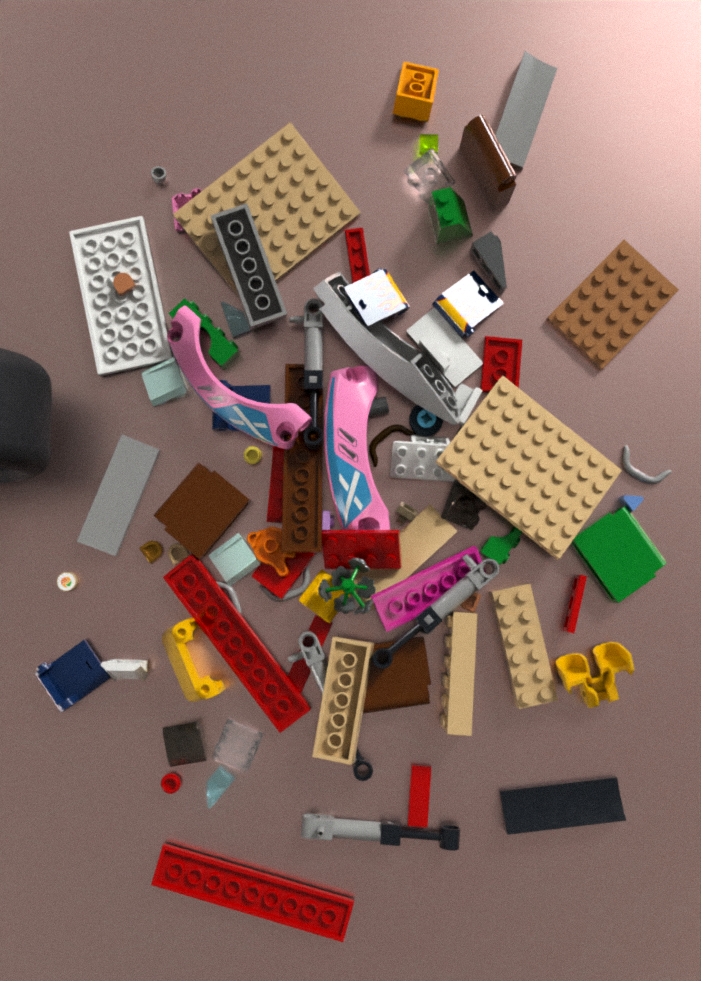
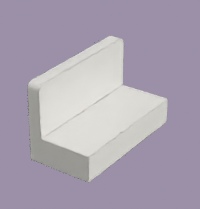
M462 383L459 385L455 392L458 400L456 402L457 408L460 409V419L457 424L461 426L465 424L483 390L478 387L472 389Z

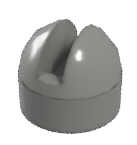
M156 166L151 170L153 181L160 184L166 180V170L163 167Z

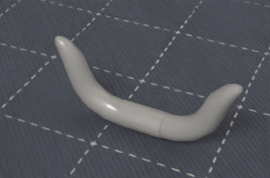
M624 445L623 466L629 474L648 484H656L672 473L671 470H666L656 477L647 476L632 467L629 461V448Z
M307 566L303 572V583L301 586L289 591L283 600L265 586L259 585V588L269 599L275 602H283L303 594L309 586L310 567Z
M217 582L220 588L228 593L230 601L241 614L240 603L234 589L225 582Z

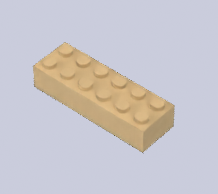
M522 584L490 591V600L515 706L518 709L558 701L531 584Z
M452 611L445 619L448 635H445L444 638L447 654H444L443 658L446 674H443L442 686L445 688V694L441 696V706L444 708V714L440 716V726L448 735L472 736L477 613Z

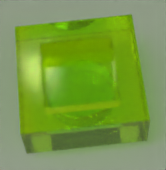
M420 134L419 155H438V134Z

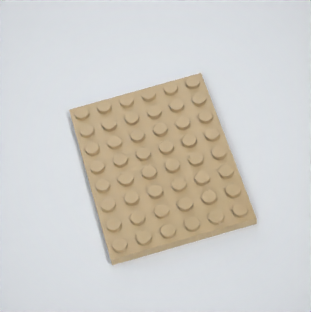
M290 122L173 213V217L238 296L213 228L211 215L247 203L275 281H277L360 215L361 212Z
M503 375L435 461L437 465L557 560L564 554L622 471Z

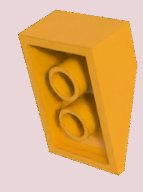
M403 61L392 114L428 122L439 69Z

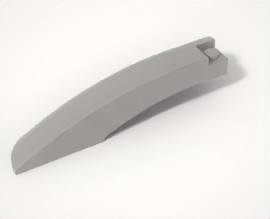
M340 271L320 282L314 288L317 297L325 304L320 310L354 352L381 378L404 396L452 425H456L460 419V409L457 408L456 403L458 401L448 381L425 350L421 352L405 342L381 321L366 328L343 291V288L350 284Z

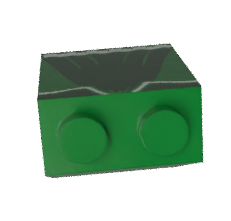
M451 187L432 191L428 212L436 244L473 236L464 200Z

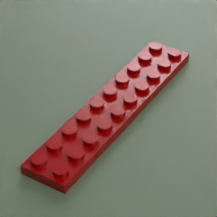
M191 554L163 576V579L279 733L312 709L195 555Z
M165 843L162 846L151 885L340 942L344 941L354 905V899Z

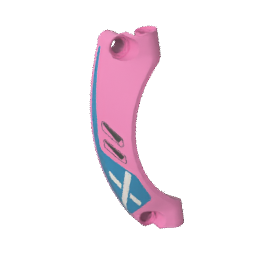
M187 306L181 307L171 321L172 328L167 333V339L183 375L193 390L213 412L235 428L270 445L286 450L291 449L295 444L298 431H303L311 423L312 418L297 404L256 402L242 397L224 386L214 376L203 358L199 337L201 319ZM175 338H181L179 341H173ZM285 435L291 437L289 441L281 440V438Z
M368 365L332 371L327 393L324 424L325 457L332 498L342 530H390L389 511L376 489L367 453L368 415L372 401L379 390L377 373Z

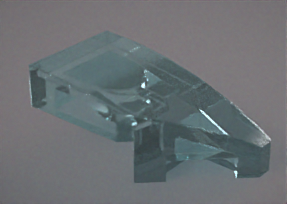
M224 301L220 302L232 336L250 331L243 311Z
M219 766L206 782L208 809L215 804L235 780L222 766Z

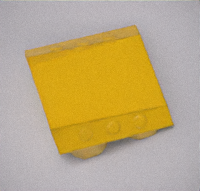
M321 569L298 601L330 623L338 613L334 609V599L339 598L345 592L343 590L331 592L332 598L325 602L318 592L320 583H322L323 579H326L330 588L335 586L331 583L332 576Z

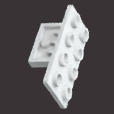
M436 308L430 310L407 329V334L422 351L425 350L439 371L453 387L458 386L483 364Z
M411 435L410 442L394 441L390 477L459 482L435 463L449 445V437Z

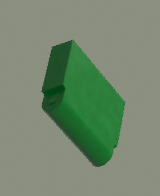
M626 505L617 509L612 514L609 512L602 515L578 532L571 542V545L613 603L621 602L655 578L656 575L654 573L667 563Z

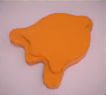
M269 527L262 531L249 533L247 541L251 545L255 557L260 562L273 566L279 576H287L289 569L286 559L295 558L297 553H282V529Z

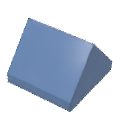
M624 495L619 498V502L622 506L626 505L629 511L632 512L639 506L644 497Z

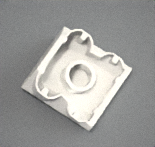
M111 659L101 663V666L115 682L117 679H140L143 682L149 675L147 672L148 660Z

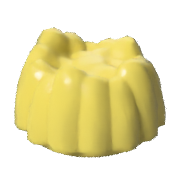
M252 446L245 450L243 457L247 463L256 464L260 462L262 454L259 448Z

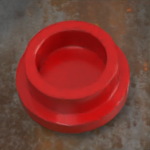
M174 773L166 774L161 780V788L168 794L177 792L181 786L179 776Z

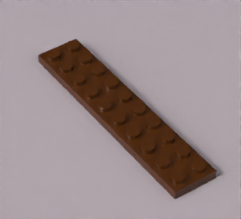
M285 364V404H297L310 415V395L304 394V364ZM317 395V427L321 429L322 433L323 395ZM309 425L303 431H298L295 444L291 449H284L282 553H322L323 444L317 450H310L305 446L303 434ZM288 435L284 436V441H289L291 439V437ZM311 435L308 439L314 442L318 440V436Z

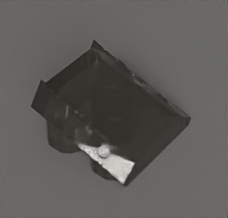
M455 479L441 518L473 530L480 521V511L486 509L488 504Z
M191 721L187 724L163 728V738L170 767L207 761V745L204 730L199 721Z

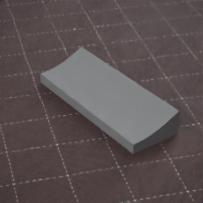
M526 51L522 57L495 135L511 166L519 170H523L557 71L556 67L538 60Z
M121 434L76 542L113 556L118 555L161 450Z

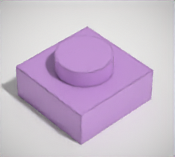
M323 511L322 531L330 530V527H334V515H331V511Z

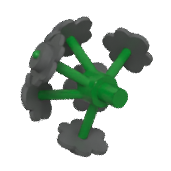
M352 558L348 561L354 570L352 575L350 570H345L343 566H339L336 571L331 573L333 578L331 583L335 587L330 588L326 579H323L319 585L318 592L320 597L325 602H328L332 598L331 592L343 590L345 593L341 594L339 598L334 599V609L337 612L342 611L344 614L354 611L356 608L354 599L348 598V595L352 594L360 605L354 614H365L371 609L370 605L373 599L363 603L359 597L369 599L371 595H374L376 592L375 582L369 579V577L364 576L357 585L354 583L358 571L365 573L369 572L370 568L364 560Z

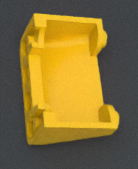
M194 618L179 622L162 634L164 648L183 694L190 702L209 699L225 690L222 680L215 681L209 675L200 678L186 646V642L194 639L193 632L199 626Z

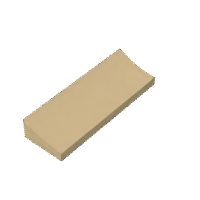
M429 504L412 522L400 531L401 569H370L369 572L365 573L358 571L354 583L357 585L358 582H361L362 577L367 576L369 579L374 580L376 594L407 579L445 544L457 530ZM360 597L364 602L371 600V597L369 599ZM372 602V604L370 605V606H371V610H373V609L375 608V606H374V604H373V602Z
M333 636L312 757L352 765L355 762L374 643Z

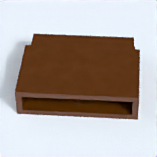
M479 115L464 127L459 148L493 211L509 203L516 187L515 179L517 176L485 115Z
M198 462L156 511L154 517L166 526L164 530L198 559L203 560L250 504L251 500L215 470L211 473L208 471V468Z
M423 636L412 638L393 654L394 657L391 665L387 668H378L373 660L371 661L363 714L430 704L427 685H431ZM397 640L374 643L373 653L378 648H389ZM384 652L377 655V661L381 664L388 660V656Z

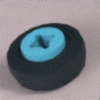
M416 405L410 413L409 424L416 434L432 436L441 429L443 419Z

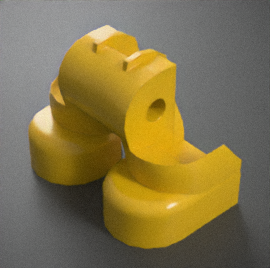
M607 642L593 649L596 665L600 668V675L596 677H591L588 660L582 654H567L558 658L555 663L565 690L571 694L570 687L579 685L583 700L589 708L598 707L599 701L607 699L609 703L618 700L619 696L614 673L625 670L632 675L635 670L631 653L620 643Z

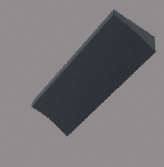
M616 776L499 790L503 825L507 835L626 821Z

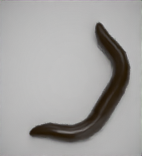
M398 424L388 426L381 431L369 445V454L374 467L378 464L376 447L382 440L395 431L409 436L416 433Z

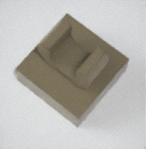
M402 501L396 510L400 514L396 522L401 525L404 524L406 519L412 522L418 511Z

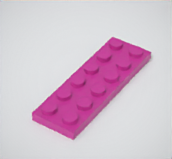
M472 546L370 596L373 599V604L384 630L389 632L413 620L427 606H430L471 570L462 559L465 554L472 558L476 564L482 561L477 547Z

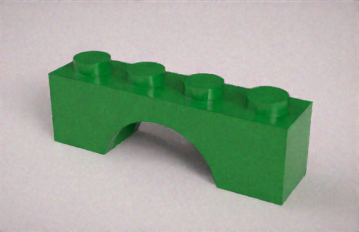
M184 298L168 314L173 319L176 312L183 306H187L201 319L200 330L210 335L211 346L208 354L225 370L240 355L237 350L239 347L233 340L228 341L224 337L226 334L219 327L215 328L211 324L213 321L205 313L202 315L198 311L200 308L192 300L189 302Z
M514 526L511 532L504 537H488L479 550V554L486 559L495 560L498 565L501 563L505 564L510 557L508 553L511 548L515 549L521 541L519 536L522 531Z

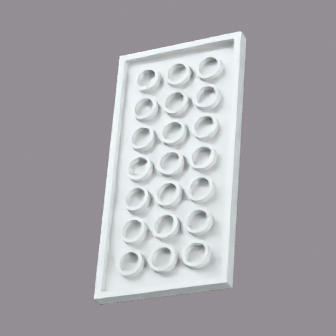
M143 216L69 231L98 375L104 376L159 364L173 358L167 339L168 331ZM127 273L131 276L137 288L120 296L114 287L113 280L117 274Z

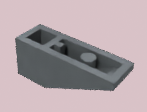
M492 231L474 241L470 250L501 295L507 288L502 246L497 235L494 236Z

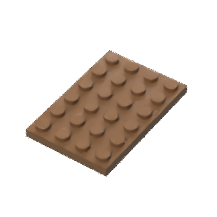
M624 239L547 317V320L592 363L602 370L679 289Z

